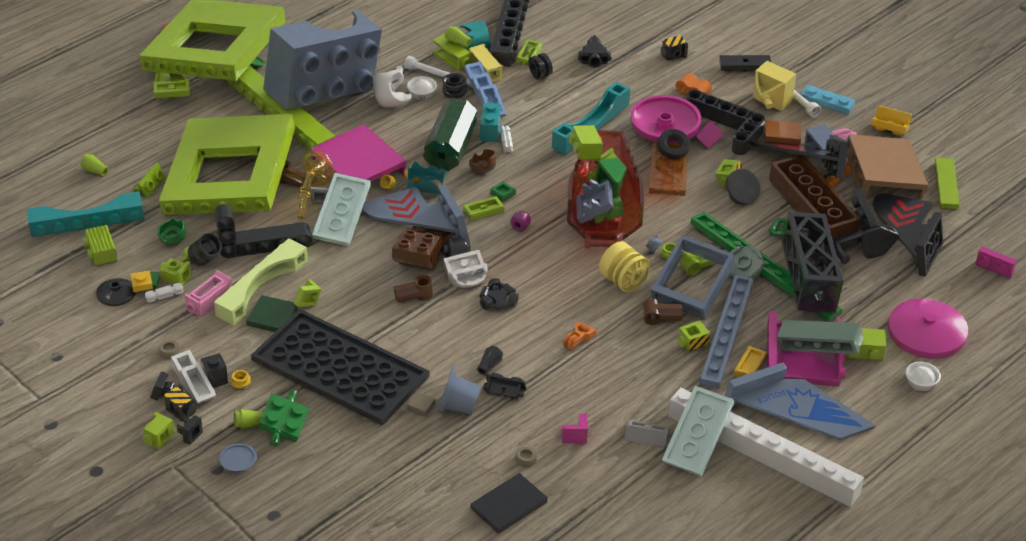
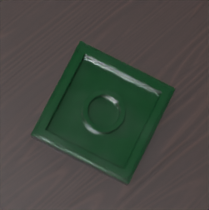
M261 295L246 320L247 326L276 332L296 313L298 307L294 302Z

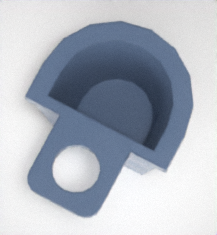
M453 364L438 411L443 413L444 410L472 415L481 386L456 376V373H454L456 365Z

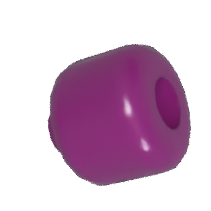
M517 211L510 220L512 228L519 232L526 230L531 223V217L525 211Z

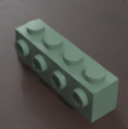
M783 320L777 338L782 351L858 354L864 336L860 323Z

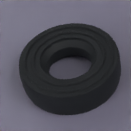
M678 129L665 130L658 139V150L665 158L671 160L682 159L687 155L690 148L689 137ZM672 139L677 140L681 147L671 149L667 142Z

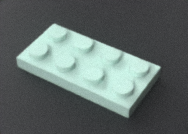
M334 173L312 234L313 239L349 247L371 185L370 180Z
M695 386L662 458L663 463L702 477L734 404V400Z

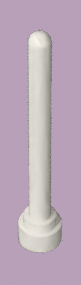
M410 55L404 63V68L408 70L419 69L440 77L450 74L441 69L420 63L416 60V57ZM467 79L466 86L472 87L469 79Z
M794 90L793 98L805 107L806 113L812 118L819 116L822 108L815 102L807 101Z

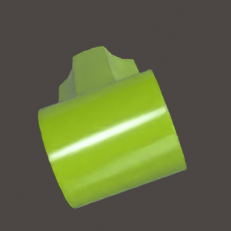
M688 252L684 253L679 262L680 266L689 276L697 274L703 267L716 264Z

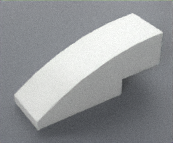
M190 350L171 357V366L197 404L216 397V393L200 363L196 362Z

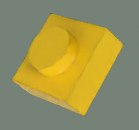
M150 270L130 273L133 292L153 289Z

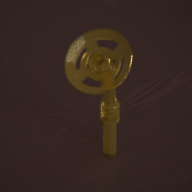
M318 150L308 152L303 159V169L307 174L302 187H300L298 219H305L307 201L310 199L311 182L317 185H326L334 176L331 160L325 153ZM316 156V160L309 162L308 158ZM321 176L326 178L324 181H317V178Z

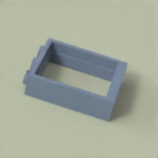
M681 235L651 288L652 299H656L664 304H682V311L705 319L735 265L734 254L715 248L709 243L704 244L694 238L691 239ZM685 252L723 265L704 302L665 288Z

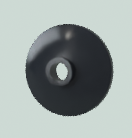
M123 278L109 279L101 283L96 291L98 300L108 306L126 304L134 298L136 293L133 292L132 282Z

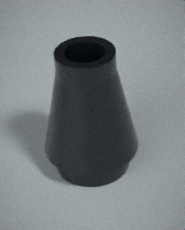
M496 346L486 348L477 371L482 375L488 374L489 371L502 361L503 352Z

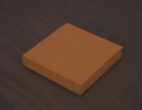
M766 120L765 142L800 145L801 123Z

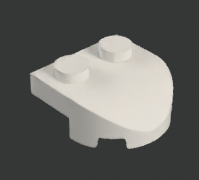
M480 250L447 257L442 261L449 281L456 287L468 288L480 285L484 282L487 275V263L484 264Z

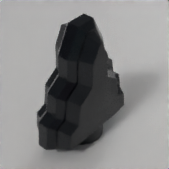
M596 35L591 36L587 41V45L578 53V60L582 64H589L591 67H598L612 60L611 52L607 51V48L603 46L601 40Z

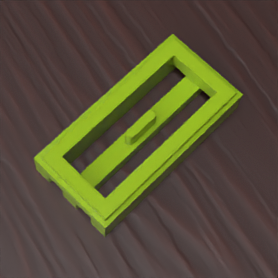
M526 40L516 57V63L519 64L521 61L522 65H526L530 56H537L542 49V43ZM529 44H530L531 47L528 49L526 56L523 57V55L525 54V52H526V50H527V48L529 47Z
M496 196L463 205L464 213L466 212V216L469 217L470 221L503 213L504 206Z

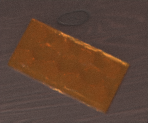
M653 142L649 193L685 196L688 153L682 159L671 160L661 155L657 142ZM667 144L671 149L681 147L680 144Z

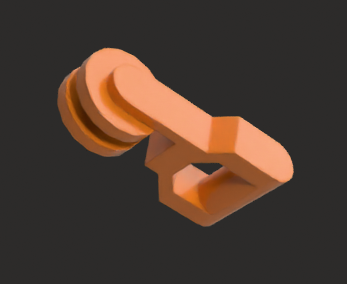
M579 321L574 325L573 333H568L564 338L563 346L572 350L582 341L590 340L594 337L597 330Z

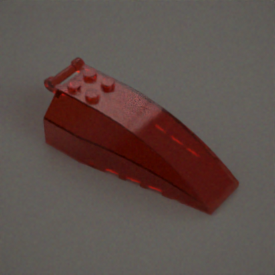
M597 130L603 143L601 155L613 148L614 154L626 166V174L620 194L624 216L609 221L604 217V220L599 223H595L593 218L581 224L577 220L576 196L583 193V183H586L589 187L591 186L586 178L588 172L596 169L593 165L595 160H579L578 158L569 178L567 223L585 239V248L610 247L616 242L625 240L643 225L644 185L640 174L637 172V166L634 164L633 155L631 156V149L628 146L624 131Z

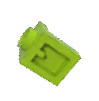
M307 280L305 286H299L294 304L297 307L316 306L321 288L312 280Z

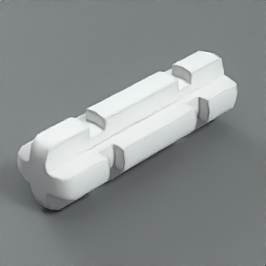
M507 125L500 127L503 151L511 153L513 151L511 133L509 132L510 128Z
M175 283L172 287L168 285L155 289L154 292L153 290L145 292L146 301L151 303L155 302V299L162 300L174 296L173 294H182L184 292L181 283Z

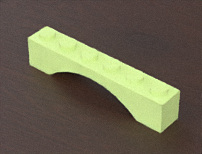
M288 238L236 284L231 286L222 296L216 299L214 302L215 316L234 326L246 315L248 301L261 285L277 276L296 272L307 262V247Z

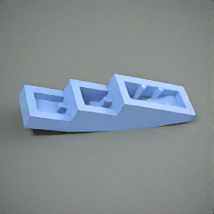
M482 62L465 65V72L482 107L483 103L501 104V116H505L507 113L495 84H492L489 73L485 72Z

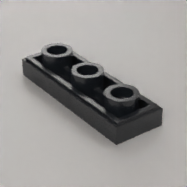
M719 55L720 68L727 72L732 70L745 72L757 70L766 61L771 62L770 55Z

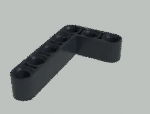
M698 90L688 91L686 100L697 107L701 117L737 130L733 135L732 152L734 154L745 155L751 149L752 141H757L763 135L764 115Z
M221 204L215 209L217 237L222 244L220 254L224 258L273 252L288 238L305 247L312 243L313 239L307 223L300 222L235 232V222L231 207L227 204Z

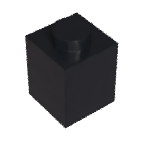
M220 353L201 358L202 369L212 388L228 384L227 366Z

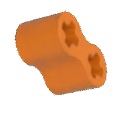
M687 73L675 84L677 91L681 94H687L690 90H698L706 94L712 91L709 81L698 79L692 73Z

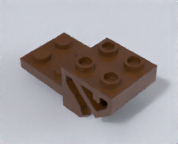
M413 226L411 230H403L392 247V259L402 265L435 270L439 263L442 245L446 244L450 238V232Z

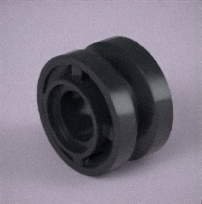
M540 53L529 58V70L535 79L539 80L544 78V76L547 77L552 74L553 66L547 54Z
M450 73L443 77L442 92L446 97L461 98L466 94L467 79L464 75Z

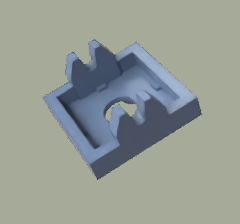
M591 179L589 180L590 187L583 183V193L576 196L577 220L581 224L613 208L612 184L608 180L599 184Z

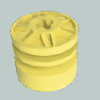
M620 241L611 245L605 251L599 263V271L605 278L627 293L634 291L645 281L650 271V262L630 245Z

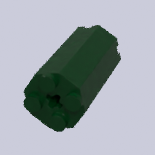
M452 98L444 103L426 141L423 157L431 166H435L439 170L445 169V171H450L459 165L477 122V110L467 100L460 102L456 98Z

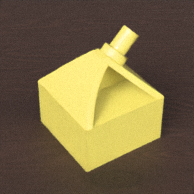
M766 61L755 72L752 98L762 102L767 109L773 107L780 111L784 110L793 101L796 73Z

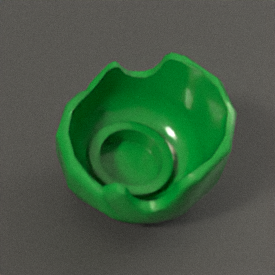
M171 218L170 221L164 222L159 226L157 234L162 243L178 245L185 239L186 226L182 219L178 221L175 218Z

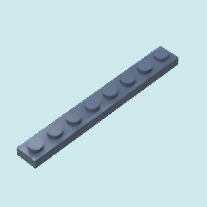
M740 275L734 276L700 378V384L720 388L754 278Z

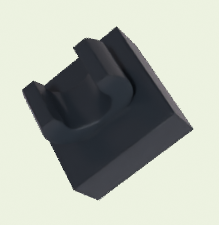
M160 372L150 398L157 401L160 394L164 396L175 387L174 383L166 382L169 374Z
M196 415L191 419L184 417V426L176 425L177 432L183 435V442L191 445L203 433L202 420Z

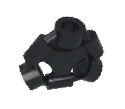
M493 278L488 282L487 286L482 288L479 294L481 298L480 305L484 310H489L490 308H495L496 310L508 309V306L517 305L519 294L508 283L503 284L499 279ZM507 295H509L508 302L504 300Z

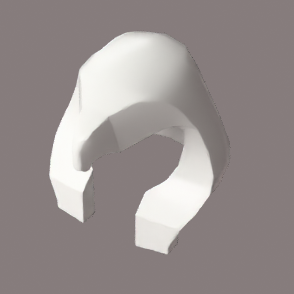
M397 66L396 70L378 73L373 76L375 98L381 107L396 108L411 100V93L396 92L403 86L404 82L403 68L401 66Z

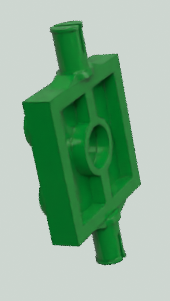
M294 390L289 391L287 399L271 393L258 428L272 434L269 441L271 446L275 440L273 446L276 447L280 438L289 439L294 442L298 440L310 408L294 402L297 397L296 391L292 397Z

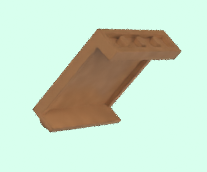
M849 134L846 156L857 186L863 194H868L870 186L916 189L919 199L923 198L924 193L928 190V182L924 177V172L920 167L919 159L916 157L910 139Z

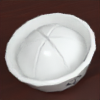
M425 76L412 78L407 83L408 91L412 94L411 96L419 100L431 98L437 87L436 81Z
M927 362L909 364L905 371L908 384L918 391L933 389L941 377L939 370Z

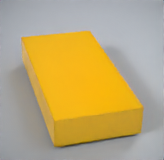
M749 346L736 366L733 376L742 377L759 371L767 358L768 352Z

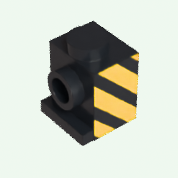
M681 35L662 40L661 54L667 61L680 57L685 59L688 54V43Z
M181 385L176 386L164 395L166 410L183 422L184 417L188 418L195 414L197 408L194 405V399L190 394L183 392Z

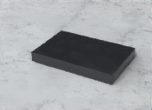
M518 473L472 502L471 509L499 534L546 504L548 497L521 473Z

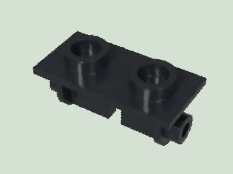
M499 373L485 374L487 383H484L483 390L487 393L501 396L502 389H506L505 397L515 399L524 397V390L527 388L525 381L521 378H507Z

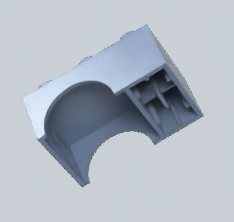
M359 10L352 11L354 16L353 26L347 29H323L307 21L271 28L263 90L285 110L372 90L382 29Z

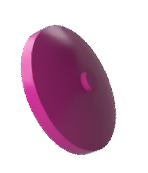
M656 95L644 98L633 106L630 123L637 134L658 143L660 135L668 129L681 130L690 139L700 129L701 114L696 106L685 99L670 95ZM672 139V140H669V141L667 142V144L679 143V142H678L677 140H673V139Z
M913 299L905 301L893 309L889 317L888 332L895 344L904 351L918 357L938 359L951 356L963 348L968 335V326L963 316L956 309L943 302L931 299Z

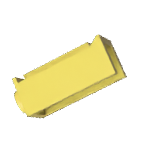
M485 44L469 48V51H472V63L481 61L485 72L489 73L492 82L502 80L503 66L485 48Z

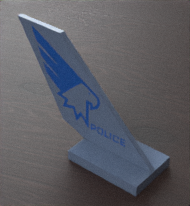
M784 362L730 380L725 393L726 397L734 400L733 406L744 404L838 440L876 427V425L807 380L783 379L787 371Z

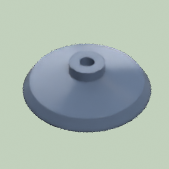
M244 443L228 445L219 454L220 464L225 469L233 472L249 469L257 459L255 449Z

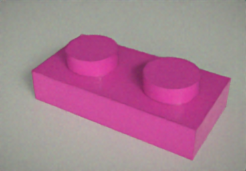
M981 246L975 265L1011 278L1014 274L1017 260Z

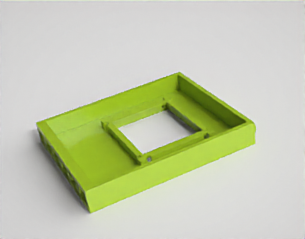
M190 0L139 55L142 70L237 81L268 44L270 29L283 26L286 22L284 7L219 0ZM195 31L239 35L225 52L181 47Z
M292 114L188 119L159 199L163 215L215 213L216 207L221 204L229 205L232 212L271 211L295 131ZM258 155L250 181L196 183L204 158Z

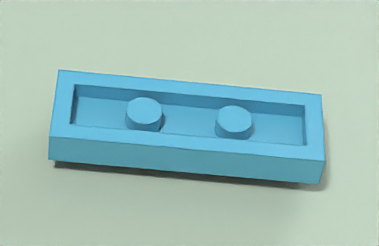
M806 85L801 93V96L809 102H815L819 106L848 115L855 105L854 99L822 90L815 86Z

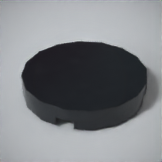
M742 168L736 169L728 175L725 188L732 201L740 205H747L758 198L760 184L754 173Z

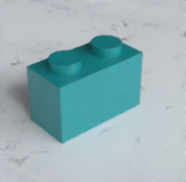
M483 103L480 141L498 142L501 104Z

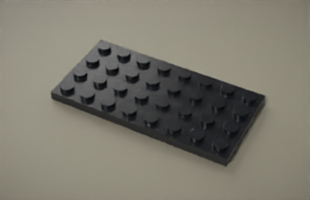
M301 309L251 354L252 361L382 426L430 377L429 370Z

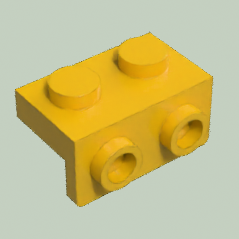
M878 106L876 115L872 118L871 126H875L876 130L885 131L887 129L892 131V134L901 136L908 131L912 114Z

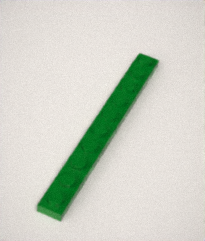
M705 212L691 218V225L729 252L738 246H752ZM759 251L764 260V266L760 274L795 298L789 271ZM838 306L836 313L813 312L829 322L841 315L842 308Z

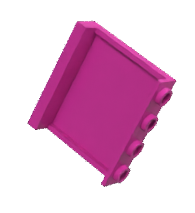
M361 125L310 148L311 163L331 181L334 173L372 182L396 170L404 175L407 165L404 157L396 153L392 147L388 146L383 139L379 138L365 125Z
M769 311L767 322V368L784 362L787 371L783 379H805L815 385L840 386L841 378H845V366H842L845 361V354L782 351L777 335L783 321H777V312ZM837 316L836 322H840V317Z

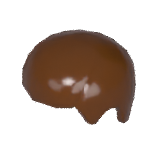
M484 149L481 155L474 153L472 159L469 160V167L477 173L491 172L496 166V152Z

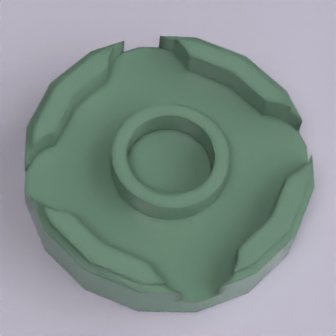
M742 245L730 252L734 254L735 263L729 274L730 277L734 279L735 275L756 278L761 273L764 260L757 248L750 245Z

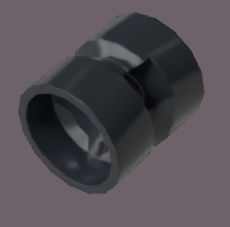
M203 234L189 246V259L196 265H206L221 252L222 244L220 239L214 234Z

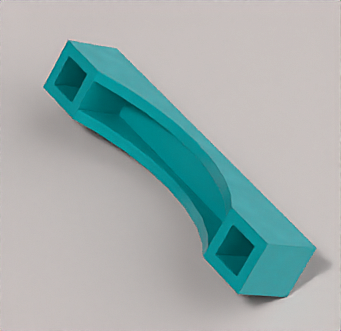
M618 82L612 84L605 90L596 106L584 118L570 124L562 123L552 131V148L564 155L572 151L573 145L569 142V134L572 133L573 126H595L596 130H598L629 105L630 88Z
M140 192L120 194L106 204L84 210H60L48 206L27 209L31 237L144 220Z

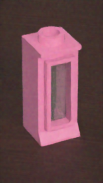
M216 270L214 275L190 294H185L186 309L190 313L202 317L214 308L216 299L232 286V279Z

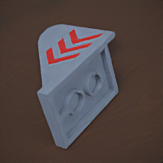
M446 185L438 187L440 195L437 197L439 201L427 205L417 186L368 201L363 205L364 213L370 218L453 232L455 238H463L470 244L464 216Z

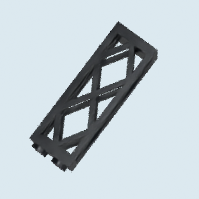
M788 211L782 245L797 309L801 311L836 313L844 280L826 214ZM803 228H808V229H809V230H808L807 232H805V233H802V232H801ZM810 257L816 261L814 265L808 261ZM819 291H823L822 294H820V295H817V294H816V293H818Z

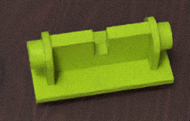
M158 162L148 169L146 175L138 184L134 185V192H140V194H144L148 198L165 179L166 176Z

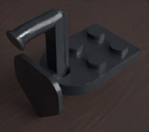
M853 189L851 202L855 209L854 212L861 219L860 231L833 239L836 254L842 264H847L850 261V255L846 254L843 249L845 247L862 242L864 256L872 259L885 255L900 237L893 226L877 225L875 216L861 189Z

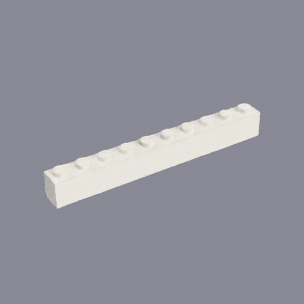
M680 388L670 399L668 417L679 422L691 392ZM732 412L729 413L717 440L718 442L849 507L861 495L863 476Z

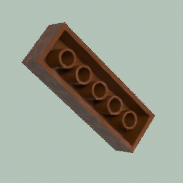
M797 155L771 163L770 182L796 212L826 214L832 240L859 231L860 217L804 155Z

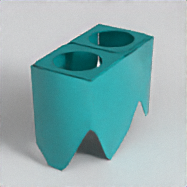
M485 21L460 25L461 28H465L468 31L466 35L471 38L468 47L464 46L463 48L469 51L471 47L485 44V48L490 52L491 39Z
M416 161L412 164L411 168L407 167V189L417 186L420 192L440 194L438 186L432 180H439L443 186L445 169L439 170L435 166L424 168ZM415 177H420L423 182L414 184L411 180Z

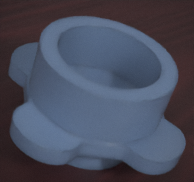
M656 234L655 238L650 237L648 240L646 254L649 251L655 253L662 241L657 238L659 234Z

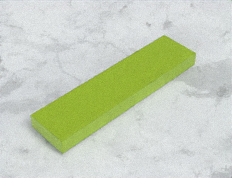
M936 157L935 169L940 208L959 209L954 158Z

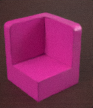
M710 121L696 134V137L707 148H710L724 134Z
M579 414L578 425H562V443H587V414Z

